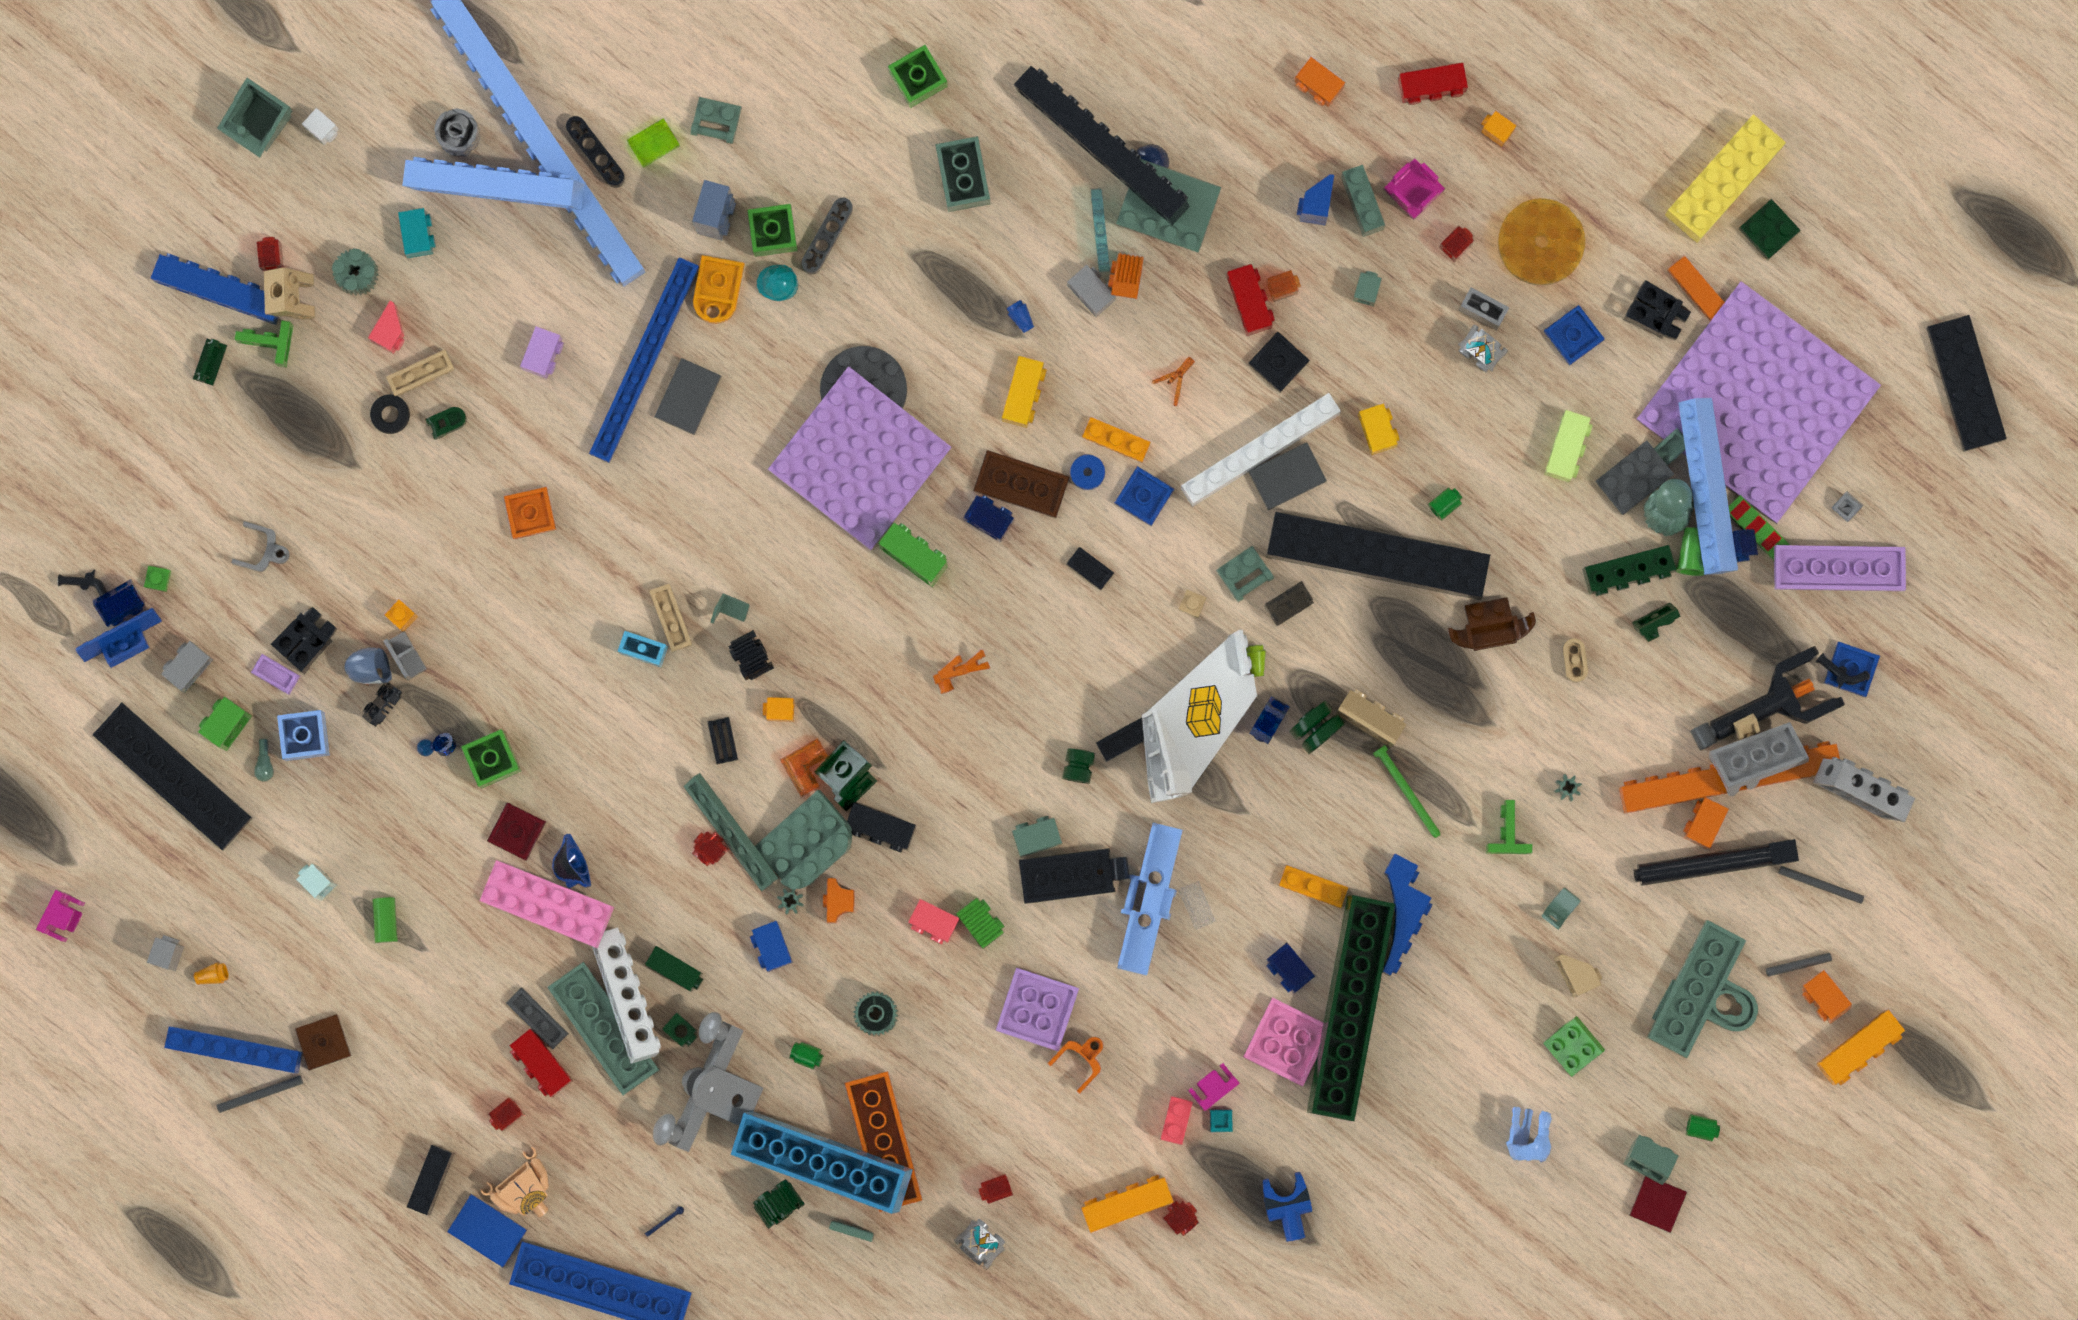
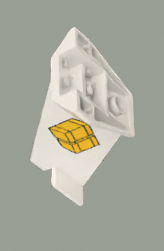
M1238 630L1229 635L1221 645L1154 706L1142 714L1147 780L1151 803L1181 798L1192 793V787L1257 697L1254 674L1247 675L1250 673L1252 664L1250 657H1247L1246 648L1248 647L1247 636L1243 634V630Z

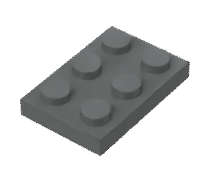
M1646 440L1595 482L1620 513L1624 515L1671 478L1674 473Z

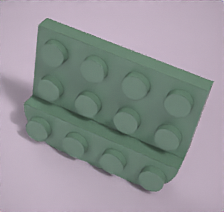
M819 789L755 847L782 879L780 882L793 890L801 889L814 883L819 876L850 850L852 828Z

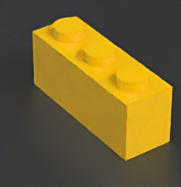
M1018 356L1002 415V422L1024 428L1028 427V423H1033L1036 412L1032 410L1034 402H1039L1041 390L1038 389L1039 382H1044L1047 369H1044V362Z

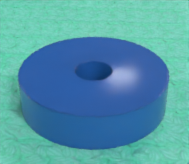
M1082 455L1073 462L1070 476L1078 488L1093 490L1102 484L1105 477V467L1096 456ZM1085 469H1090L1092 474L1085 476L1083 472Z

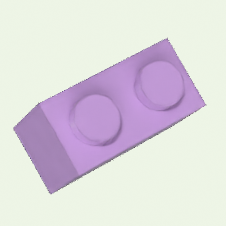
M536 326L522 360L521 369L547 379L548 375H552L554 372L556 354L560 355L564 345V342H561L562 337Z

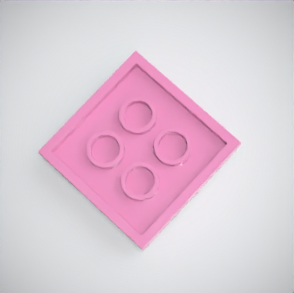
M1272 997L1243 1057L1303 1087L1318 1056L1324 1023Z

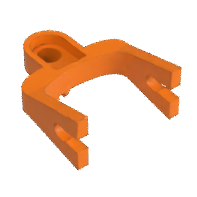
M980 650L965 664L957 667L955 666L963 661L960 655L956 656L944 668L938 671V674L933 676L935 684L940 688L941 694L954 690L950 679L969 672L990 669L988 662L978 664V660L986 657L984 650Z
M1091 1037L1081 1045L1074 1040H1070L1047 1064L1052 1066L1067 1049L1074 1050L1082 1055L1090 1064L1093 1073L1077 1090L1080 1094L1101 1072V1065L1096 1057L1103 1050V1041L1099 1037ZM1093 1041L1099 1044L1098 1049L1092 1048L1091 1044Z

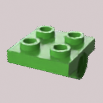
M1577 1016L1568 1021L1543 1043L1571 1077L1605 1051L1604 1047Z

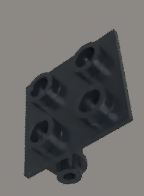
M390 682L386 685L383 684L376 693L378 695L376 699L365 706L362 717L375 727L378 724L381 725L387 717L381 711L383 710L389 714L384 707L387 705L393 709L394 707L388 704V702L396 705L401 699L402 691Z

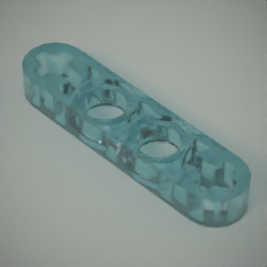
M1091 189L1099 272L1110 271L1102 189Z

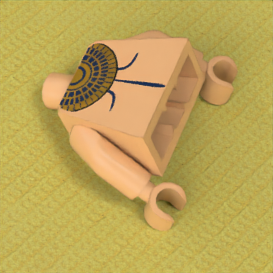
M531 1147L534 1151L533 1156L527 1157L524 1151L523 1155L528 1161L501 1184L495 1187L494 1184L487 1182L486 1184L491 1188L489 1193L481 1189V1193L490 1196V1200L501 1211L511 1214L520 1213L523 1216L533 1211L538 1217L543 1216L548 1211L547 1206L542 1202L548 1197L546 1193L549 1187L547 1171L541 1160L537 1158L538 1153L533 1147Z

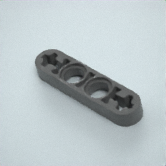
M839 198L834 202L805 253L801 263L803 270L807 274L812 275L820 271L853 212V206L848 198ZM844 203H846L847 209L849 210L843 211L840 215V217L844 219L843 221H841L839 218L835 216H832L833 213L836 216L838 215L840 211L838 205H843ZM828 222H837L839 225L838 230L829 232L826 229ZM819 240H825L828 243V248L824 251H819L816 248V243ZM811 251L823 256L822 259L817 256L815 260L816 268L811 267V269H808L806 261H812L814 257Z

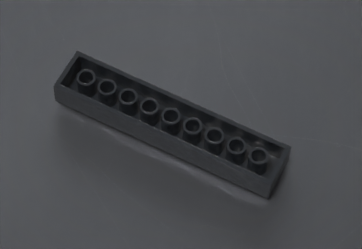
M1275 512L1266 558L1481 600L1491 555Z

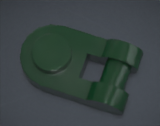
M451 407L426 419L427 425L432 428L434 440L461 429L467 421L465 412L459 407ZM442 420H444L447 425L443 428H441L438 423Z

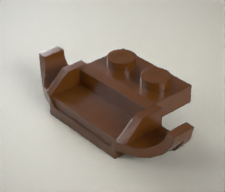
M1508 597L1465 605L1468 625H1465L1463 630L1448 628L1452 642L1463 648L1478 651L1517 643L1518 640L1525 637L1533 629L1536 619L1534 612L1521 619H1517V615L1512 616Z

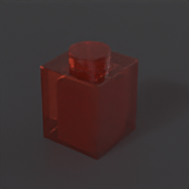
M1458 226L1440 244L1439 248L1455 263L1473 245V234L1464 227L1462 229Z
M264 237L262 241H257L259 268L262 271L284 268L282 243L275 239V237Z
M508 1097L488 1115L491 1117L489 1122L495 1130L500 1128L501 1131H505L525 1114L515 1101Z
M1006 1174L982 1182V1187L978 1189L982 1201L987 1200L988 1204L1013 1195Z

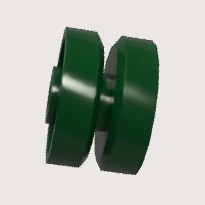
M1326 700L1316 708L1309 710L1289 731L1296 740L1303 738L1308 733L1310 734L1302 744V747L1309 755L1345 725V722L1339 715H1334L1327 722L1324 720L1333 709Z

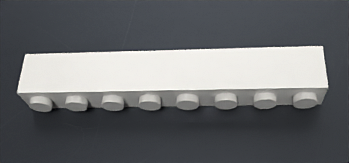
M1330 393L1326 394L1181 485V490L1192 507L1250 470L1339 416L1341 412Z

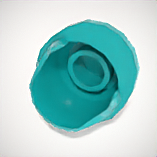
M772 265L764 268L758 275L757 288L764 297L780 302L794 297L798 290V279L792 268L786 265Z

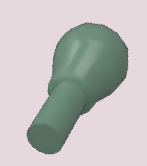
M259 739V756L254 774L259 781L266 782L273 777L274 770L270 756H268V740Z

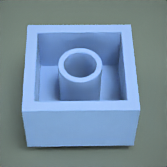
M316 710L277 716L283 760L292 761L330 756L325 712Z

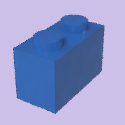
M777 921L752 930L753 935L750 936L754 949L759 948L761 956H758V961L762 969L766 968L767 972L793 963Z

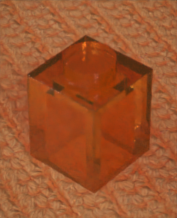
M1292 270L1269 277L1266 280L1273 302L1298 294V288L1301 287L1297 274L1293 275Z

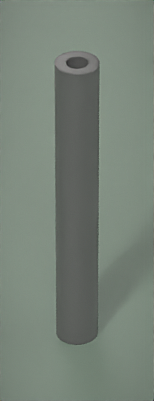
M1830 953L1769 967L1766 968V974L1770 977L1830 962L1832 957Z

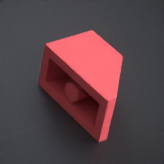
M389 301L368 338L371 342L394 354L396 350L399 351L405 340L403 339L404 332L397 306L394 302Z

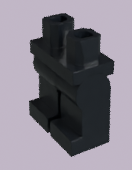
M1645 280L1623 320L1633 323L1661 339L1665 336L1676 340L1682 329L1672 324L1674 318L1685 323L1691 311L1682 305L1683 301Z
M313 607L306 611L304 615L300 613L271 643L279 653L304 675L318 656L332 643L330 638L337 630L328 620L319 629L315 623L322 615Z

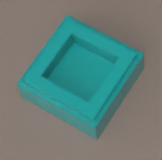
M1210 1110V1132H1233L1232 1110Z

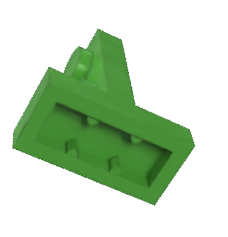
M282 320L279 337L271 332H264V335L255 334L256 331L243 329L242 332L236 331L235 341L240 344L277 349L275 364L278 367L287 368L294 325L290 321Z
M1505 800L1504 805L1500 806V818H1504V827H1500V840H1504V844H1487L1486 854H1532V844H1515V800Z

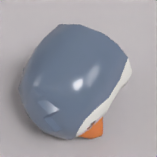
M373 647L360 649L353 652L345 662L344 669L346 674L354 682L369 686V684L388 683L392 680L389 661L383 649ZM378 668L382 669V678L378 675Z

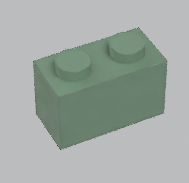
M1049 816L1036 819V824L1028 825V822L1015 826L1016 830H1013L1012 833L1020 857L1062 845L1054 818L1050 819Z
M1639 1135L1633 1142L1623 1164L1663 1185L1669 1178L1679 1155L1675 1154L1670 1148L1654 1143L1651 1138Z

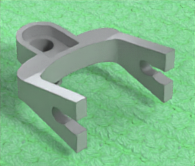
M246 521L243 522L245 528L266 533L267 547L262 560L257 565L232 559L231 563L233 565L263 572L268 567L270 561L284 564L289 560L290 554L288 549L275 544L276 534L272 529ZM278 551L284 552L282 558L276 557Z

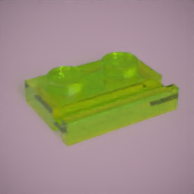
M664 118L627 139L628 144L643 168L680 147L679 142Z

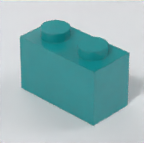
M424 208L398 212L406 257L409 259L432 255L436 243L434 235H430L429 227L432 226L431 214H427Z

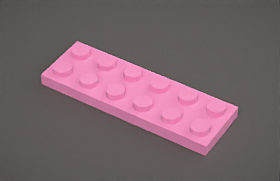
M497 860L480 898V901L595 948H598L614 910L613 906Z

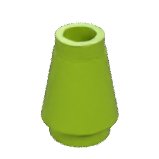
M1263 645L1248 646L1246 652L1247 657L1249 656L1251 659V675L1254 674V677L1264 676L1266 650H1264Z

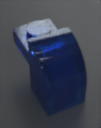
M1271 696L1249 734L1254 736L1256 740L1269 744L1290 706Z

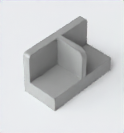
M405 631L390 640H383L407 680L427 670Z

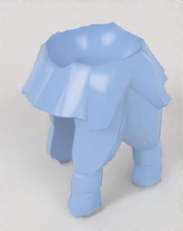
M1514 1107L1512 1109L1513 1117L1510 1138L1506 1142L1511 1158L1518 1161H1546L1551 1151L1548 1137L1549 1126L1552 1120L1551 1113L1541 1111L1538 1135L1533 1143L1528 1144L1533 1110L1525 1109V1118L1520 1128L1521 1109L1520 1107Z

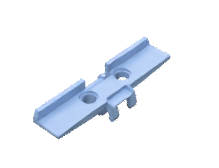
M1152 823L1140 876L1130 874L1131 881L1124 909H1121L1120 912L1130 917L1117 966L1118 969L1146 976L1148 974L1161 918L1170 920L1171 914L1169 911L1172 899L1176 896L1177 890L1169 888L1183 831L1181 829ZM1155 871L1161 874V881L1158 884H1152L1149 881V874ZM1139 882L1146 883V889L1140 912L1132 909ZM1143 914L1151 918V923L1147 927H1142L1138 923V918Z

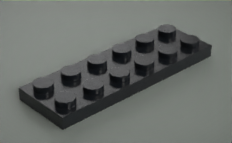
M1970 315L1928 326L1926 329L1963 452L2007 440Z

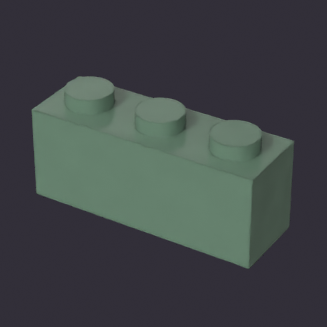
M1360 165L1343 171L1341 179L1363 237L1384 230L1385 223L1364 166Z

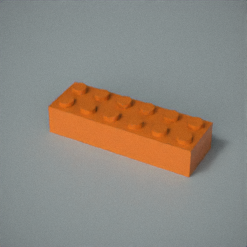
M889 1072L846 1082L845 1086L862 1150L913 1169L902 1206L922 1201L923 1198Z

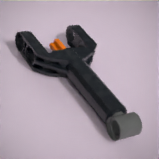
M1816 646L1778 663L1767 694L1710 721V726L1707 722L1692 729L1690 732L1699 749L1703 750L1717 743L1716 739L1721 741L1735 734L1736 731L1733 723L1751 714H1754L1758 722L1778 713L1792 720L1807 724L1844 706L1845 703L1842 697L1832 698L1801 713V706L1797 698L1814 691V685L1808 678L1791 687L1786 677H1783V674L1810 662L1811 659L1817 656L1819 652Z

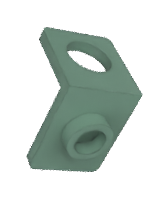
M723 593L715 606L710 623L714 624L720 612L744 622L750 605Z
M1563 888L1545 909L1542 917L1559 930L1581 900L1568 889ZM1549 915L1553 916L1557 920V922L1554 921Z

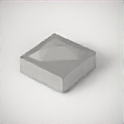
M1846 491L1832 506V509L1849 522L1863 507V504Z

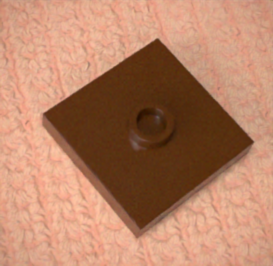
M338 1014L295 1028L309 1071L352 1056Z

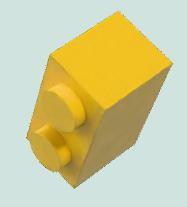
M1384 403L1359 411L1358 417L1371 456L1397 447V441H1400L1397 429H1392L1390 421L1393 420L1390 409L1385 408Z

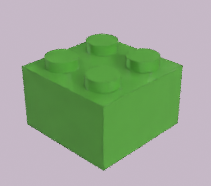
M926 45L888 66L890 75L910 108L948 87L946 78Z
M791 204L747 210L755 257L798 251Z
M223 697L222 700L218 699L213 705L212 709L214 711L209 717L206 716L201 721L198 733L219 748L227 751L252 718V715L232 700Z
M502 729L461 746L476 783L481 789L521 772L505 731Z

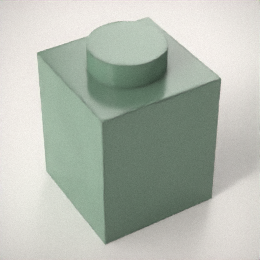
M1371 271L1361 272L1353 301L1374 307L1382 278L1378 277L1377 273Z

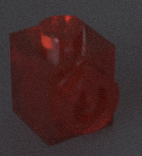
M707 831L705 834L701 832L693 841L695 846L693 847L694 851L692 854L708 867L710 863L715 866L729 849L722 844L724 839L715 831L712 834Z
M1176 1200L1167 1208L1169 1213L1163 1217L1177 1235L1181 1233L1182 1236H1185L1199 1223L1195 1215L1198 1211L1190 1202L1185 1204L1184 1201L1179 1203Z

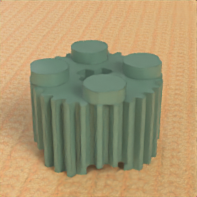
M353 248L352 250L349 249V252L345 251L344 254L341 253V256H337L338 260H335L332 265V271L334 272L332 274L337 285L343 291L350 293V295L354 293L357 296L358 293L359 295L363 293L366 295L367 292H371L370 289H374L375 281L378 280L376 276H379L377 273L378 266L369 254H366L365 251L362 252L360 249ZM355 269L359 272L357 276L352 274V271Z
M876 991V994L874 992H871V994L867 993V996L863 995V999L860 998V1001L856 1003L857 1006L854 1007L856 1010L853 1011L856 1015L853 1017L856 1018L855 1023H858L857 1026L861 1027L860 1030L865 1034L868 1033L870 1036L871 1034L873 1036H876V1034L878 1036L881 1034L885 1035V1032L889 1033V1030H892L898 1021L896 1019L898 1017V1014H896L898 1012L896 1009L897 1005H894L895 1002L887 994L884 995L882 992L879 994L878 991ZM873 1008H878V1011H882V1015L879 1016L878 1020L870 1017V1013L874 1011Z

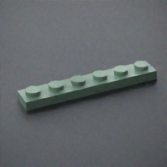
M700 773L695 775L683 787L761 891L767 889L778 877Z

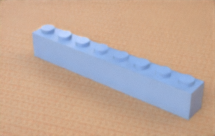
M1694 398L1682 401L1678 404L1704 575L1737 571L1736 552L1712 398Z

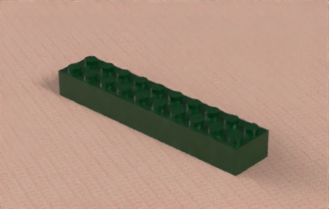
M1355 895L1347 896L1307 1113L1355 1121L1394 913V903Z

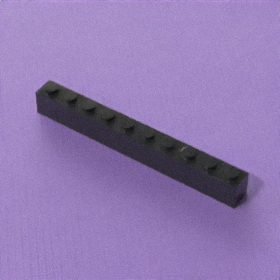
M1030 66L1014 83L1016 90L1170 225H1173L1190 207L1187 202V195L1180 189L1174 190L1171 187L1172 183L1165 176L1159 177L1155 173L1157 170L1149 162L1144 164L1140 160L1141 156L1134 149L1129 151L1124 146L1126 143L1118 135L1113 137L1109 133L1110 129L1103 122L1098 124L1093 119L1095 116L1086 108L1082 110L1078 106L1079 102L1072 95L1067 97L1062 93L1064 89L1057 82L1051 83L1047 80L1048 75L1042 69L1036 70Z

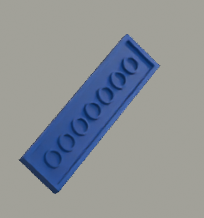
M524 1241L521 1243L509 1285L625 1320H684L692 1292Z

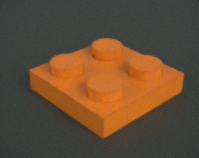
M547 487L504 496L514 540L556 530Z

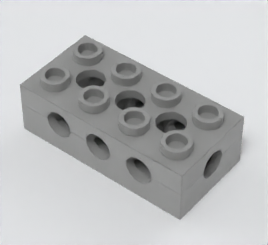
M1833 757L1831 760L1823 758L1813 783L1883 819L1900 822L1906 821L1915 800L1914 797L1908 795V790L1899 786L1896 788L1891 786V781L1885 778L1873 777L1872 771L1865 768L1858 769L1855 767L1856 763L1843 758L1841 760Z

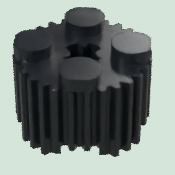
M754 630L731 641V645L728 646L734 661L739 660L741 663L739 667L745 680L750 679L751 681L774 669L772 662L767 663V660H769L767 651L761 640L754 639L757 637Z

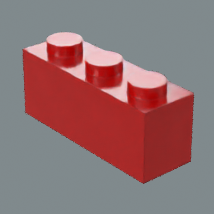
M1463 62L1399 73L1398 76L1402 103H1408V105L1419 104L1421 100L1425 99L1438 101L1442 99V96L1451 95V98L1460 97L1468 89Z
M1252 264L1228 271L1226 277L1246 335L1250 336L1271 329L1275 318L1272 310H1267L1265 302L1268 301L1265 290L1260 289L1258 281H1261L1258 269H1253Z
M529 1029L509 1045L513 1049L510 1051L511 1055L517 1062L521 1060L525 1064L524 1071L531 1079L536 1078L540 1083L537 1087L545 1097L547 1095L554 1097L573 1082V1079L533 1029Z

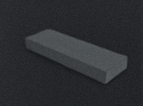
M522 987L506 1002L553 1050L569 1034Z

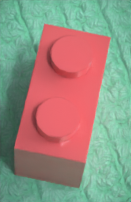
M920 899L908 923L912 925L911 929L919 934H923L925 931L932 935L931 940L942 944L943 941L949 942L960 919Z
M1171 1096L1160 1140L1179 1145L1183 1144L1193 1104L1192 1101Z

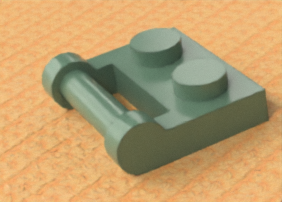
M699 97L690 135L697 136L700 134L726 140V143L733 144L742 107ZM701 121L730 128L728 132L703 127L700 124Z
M1253 546L1216 570L1237 602L1243 600V596L1268 580L1269 582L1274 579L1273 574ZM1258 568L1260 569L1262 574L1240 589L1236 588V583Z

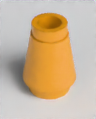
M217 962L194 972V980L197 985L223 984L229 978L225 963L220 964Z

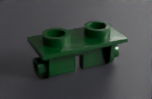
M206 339L193 380L214 386L228 345L220 343V341L215 339Z

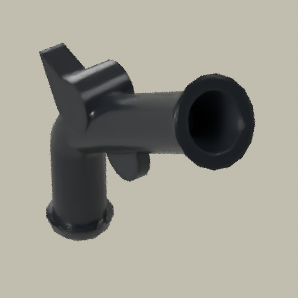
M95 569L91 573H86L85 577L58 575V587L61 585H77L82 590H87L89 586H94L101 601H108L110 599V594H108L103 582L95 578Z
M1824 653L1815 661V663H1820L1837 677L1838 690L1844 683L1855 685L1870 679V674L1867 671L1849 676L1846 674V667L1836 666L1825 657Z

